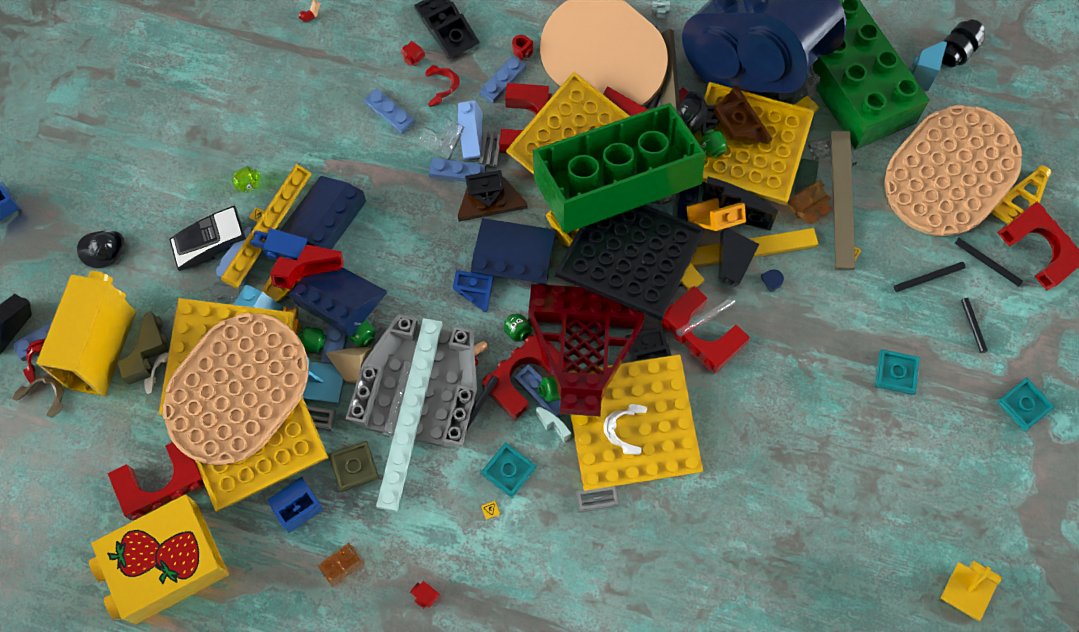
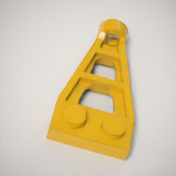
M1044 165L1038 166L1031 175L1004 196L991 214L1008 224L1024 211L1012 203L1016 196L1020 195L1028 200V207L1037 201L1040 203L1047 180L1052 174L1051 170ZM1028 183L1038 188L1035 195L1024 190Z

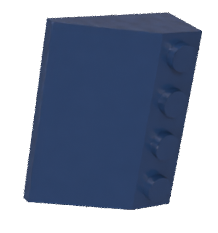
M320 176L280 231L307 238L308 245L332 250L366 203L364 192L347 182Z
M482 218L470 272L547 285L556 230Z
M342 267L340 270L306 276L298 282L289 295L299 307L352 337L357 328L387 294V291Z

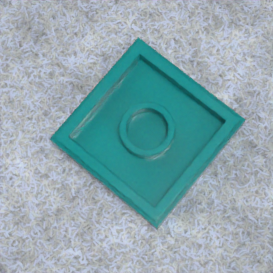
M881 349L879 351L875 387L915 395L920 357Z
M1027 377L996 401L1024 432L1055 408Z
M505 442L480 474L510 498H513L536 470L537 466Z

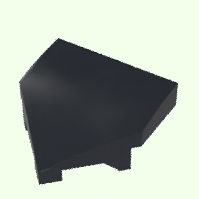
M501 170L465 176L468 195L488 207L492 205L504 190Z

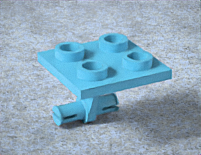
M307 358L308 380L302 395L303 399L339 404L344 379L333 364L311 362Z

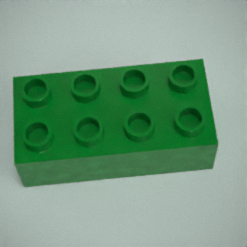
M839 0L846 16L845 38L834 52L821 55L809 67L808 78L843 131H850V142L856 150L917 124L930 99L860 0Z
M668 103L534 149V181L565 234L702 184L706 153L672 104Z

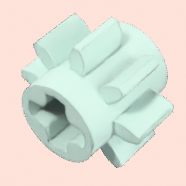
M652 1V14H656L657 18H665V14H670V1Z

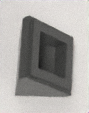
M776 93L775 100L791 104L794 98L792 93Z

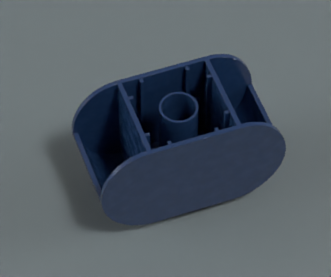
M709 0L686 22L682 32V43L690 65L708 84L712 82L730 88L737 85L741 91L791 93L798 90L805 83L809 74V67L821 55L834 52L842 44L846 35V16L839 0Z

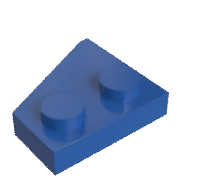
M456 270L453 290L487 313L494 277Z

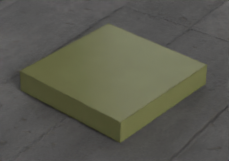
M368 441L329 453L340 492L379 479Z

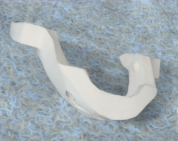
M169 353L158 356L152 366L151 377L144 380L147 394L152 392L154 383H156V367H159L161 362L168 361Z
M630 404L627 410L614 411L605 419V435L612 444L621 446L624 454L639 455L641 454V448L623 442L615 435L614 429L617 426L615 421L623 414L646 413L647 407Z

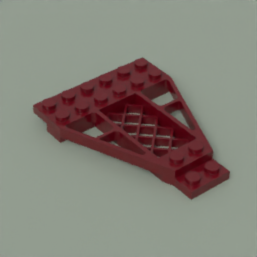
M531 284L528 321H530L556 381L557 390L560 395L559 414L601 417V402L606 394V389L639 332L643 329L645 314L581 287ZM537 322L562 324V331L560 333L541 332ZM577 326L580 330L574 332L571 328ZM596 327L599 331L597 333H593L591 329ZM609 327L634 329L629 338L611 337L609 335ZM586 334L589 338L584 340L580 336ZM574 340L579 343L575 347L571 344ZM545 341L559 342L561 344L558 364L554 362ZM594 341L598 344L595 348L590 345ZM624 346L613 366L608 367V347ZM566 347L569 351L564 353V348ZM585 348L589 352L583 355L580 350ZM604 349L603 355L599 352ZM575 355L578 359L572 361L569 357ZM592 356L598 359L594 363L589 360ZM563 361H564L566 364H568V365H567L566 367H564V368H563ZM585 363L588 367L581 369L578 365ZM602 364H603V371L599 368V366L602 365Z

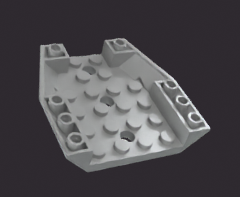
M398 314L365 359L347 411L346 420L367 430L394 436L421 329V324H418L417 318ZM454 327L453 332L441 330L415 441L440 447H459L463 445L477 393L472 330Z

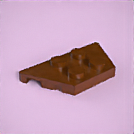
M737 85L715 107L713 112L731 140L763 144L771 143L773 138Z
M503 177L504 190L490 207L468 195L466 188L458 213V221L528 209V205Z

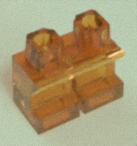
M822 180L814 182L788 199V204L797 218H803L808 225L818 220L814 210L818 209L821 216L832 211L828 202L832 198L825 193Z
M347 543L317 566L333 587L348 576L346 571L351 574L365 562L354 546Z

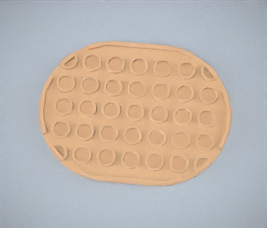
M567 0L549 17L541 35L540 55L543 66L551 79L560 87L573 72H576L602 94L608 86L637 104L645 106L656 96L666 79L669 57L662 35L651 22L624 0Z
M956 105L930 114L897 149L887 166L884 186L886 197L892 210L911 228L933 236L959 235L977 227L989 216L1019 177L1022 149L1014 135L1015 132L998 115L980 107Z
M251 313L236 315L219 322L211 328L176 369L165 390L163 420L166 423L167 433L176 447L188 457L211 465H228L243 461L264 447L297 406L306 388L308 359L305 348L297 334L285 323L272 316Z

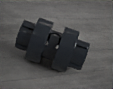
M971 19L958 23L943 40L947 44L942 64L947 67L963 65L973 55V52L983 44L985 28L979 21Z

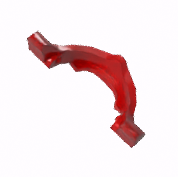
M432 65L426 70V77L443 75L452 81L450 89L437 93L430 100L428 106L439 105L442 103V98L452 94L459 86V77L450 68H439Z
M45 339L36 340L28 346L26 352L28 366L23 372L30 384L35 381L33 372L35 368L31 362L32 355L35 352H41Z

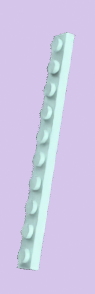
M423 318L376 505L379 509L398 511L443 326L442 321Z

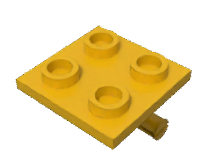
M975 560L971 563L970 567L958 562L940 599L977 621H981L1002 576L991 571L989 566L984 567Z

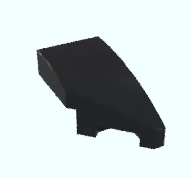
M707 105L706 121L701 126L702 136L703 133L714 129L720 123L713 112L717 105Z

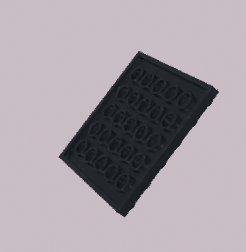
M642 205L579 228L555 272V277L662 321L705 233V228L648 205Z

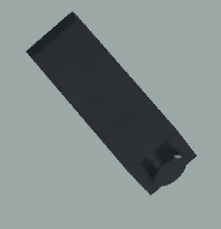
M724 228L720 233L719 279L723 280L722 283L726 286L736 287L741 283L759 244L729 228Z
M13 294L0 304V354L32 316L30 302L17 294Z

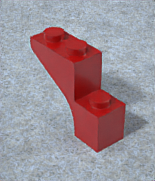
M305 245L297 260L278 258L270 272L272 284L274 287L291 290L294 284L305 276L340 270L344 265L342 252Z

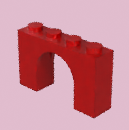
M507 83L505 105L506 108L527 109L537 115L551 99L552 93H549V86ZM501 128L500 153L508 154L506 150L523 130Z
M1038 201L1027 207L997 232L1009 247L1020 241L1028 233H1037L1049 242L1052 248L1051 261L1035 275V278L1046 291L1060 284L1079 268V249Z
M693 286L668 308L663 320L660 322L666 331H671L675 335V339L688 348L692 356L698 357L703 362V366L707 370L713 371L716 374L747 345L750 337L738 325H735L718 340L703 341L697 338L690 329L689 321L706 305L708 298L697 287Z
M536 334L530 335L521 348L517 347L514 349L510 358L502 360L497 365V369L493 373H488L482 380V389H484L492 375L499 378L489 396L514 421L529 409V402L511 384L510 379L514 370L524 364H536L542 367L550 376L553 375ZM545 341L554 362L558 364L560 352L549 341ZM563 361V368H564V367H566L568 364H566V363Z
M173 442L165 445L173 464V476L167 486L159 491H143L134 469L127 464L107 473L122 512L129 520H136L190 491L200 490L202 485H204L195 460L181 452Z

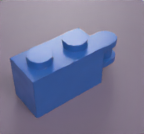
M270 228L269 233L254 231V240L250 242L252 246L263 249L264 255L271 260H277L279 257L297 260L305 245H308L307 238Z

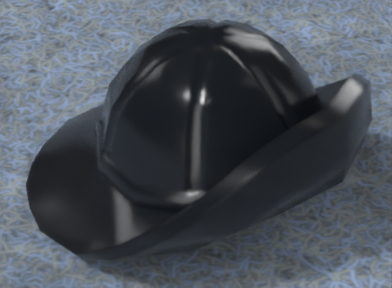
M689 91L677 109V113L692 134L701 128L706 121L708 113L705 99L696 91Z
M111 230L89 233L78 242V257L80 261L89 267H107L117 261L123 254L125 249L124 238L121 233Z

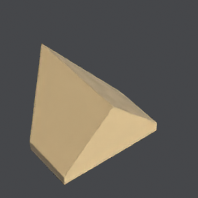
M355 346L327 352L326 355L345 382L357 383L362 364L373 348Z

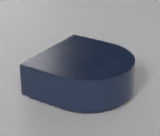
M772 269L761 274V279L768 290L772 292L781 287L784 276L779 270Z

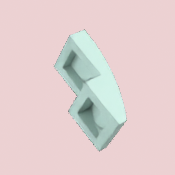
M541 407L536 409V415L546 430L554 427L564 443L571 439V432L562 421Z

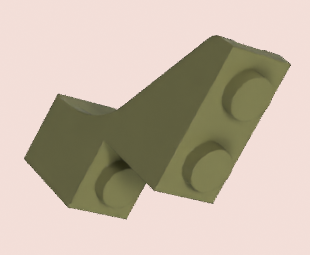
M152 311L144 315L135 350L128 357L117 361L122 379L129 385L151 377L149 369H152L149 358L168 351L166 344L169 343L165 332L162 333L161 330L163 322L160 316L156 317Z

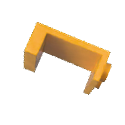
M714 198L687 206L688 222L714 231L745 223V204L737 203L719 208V200Z

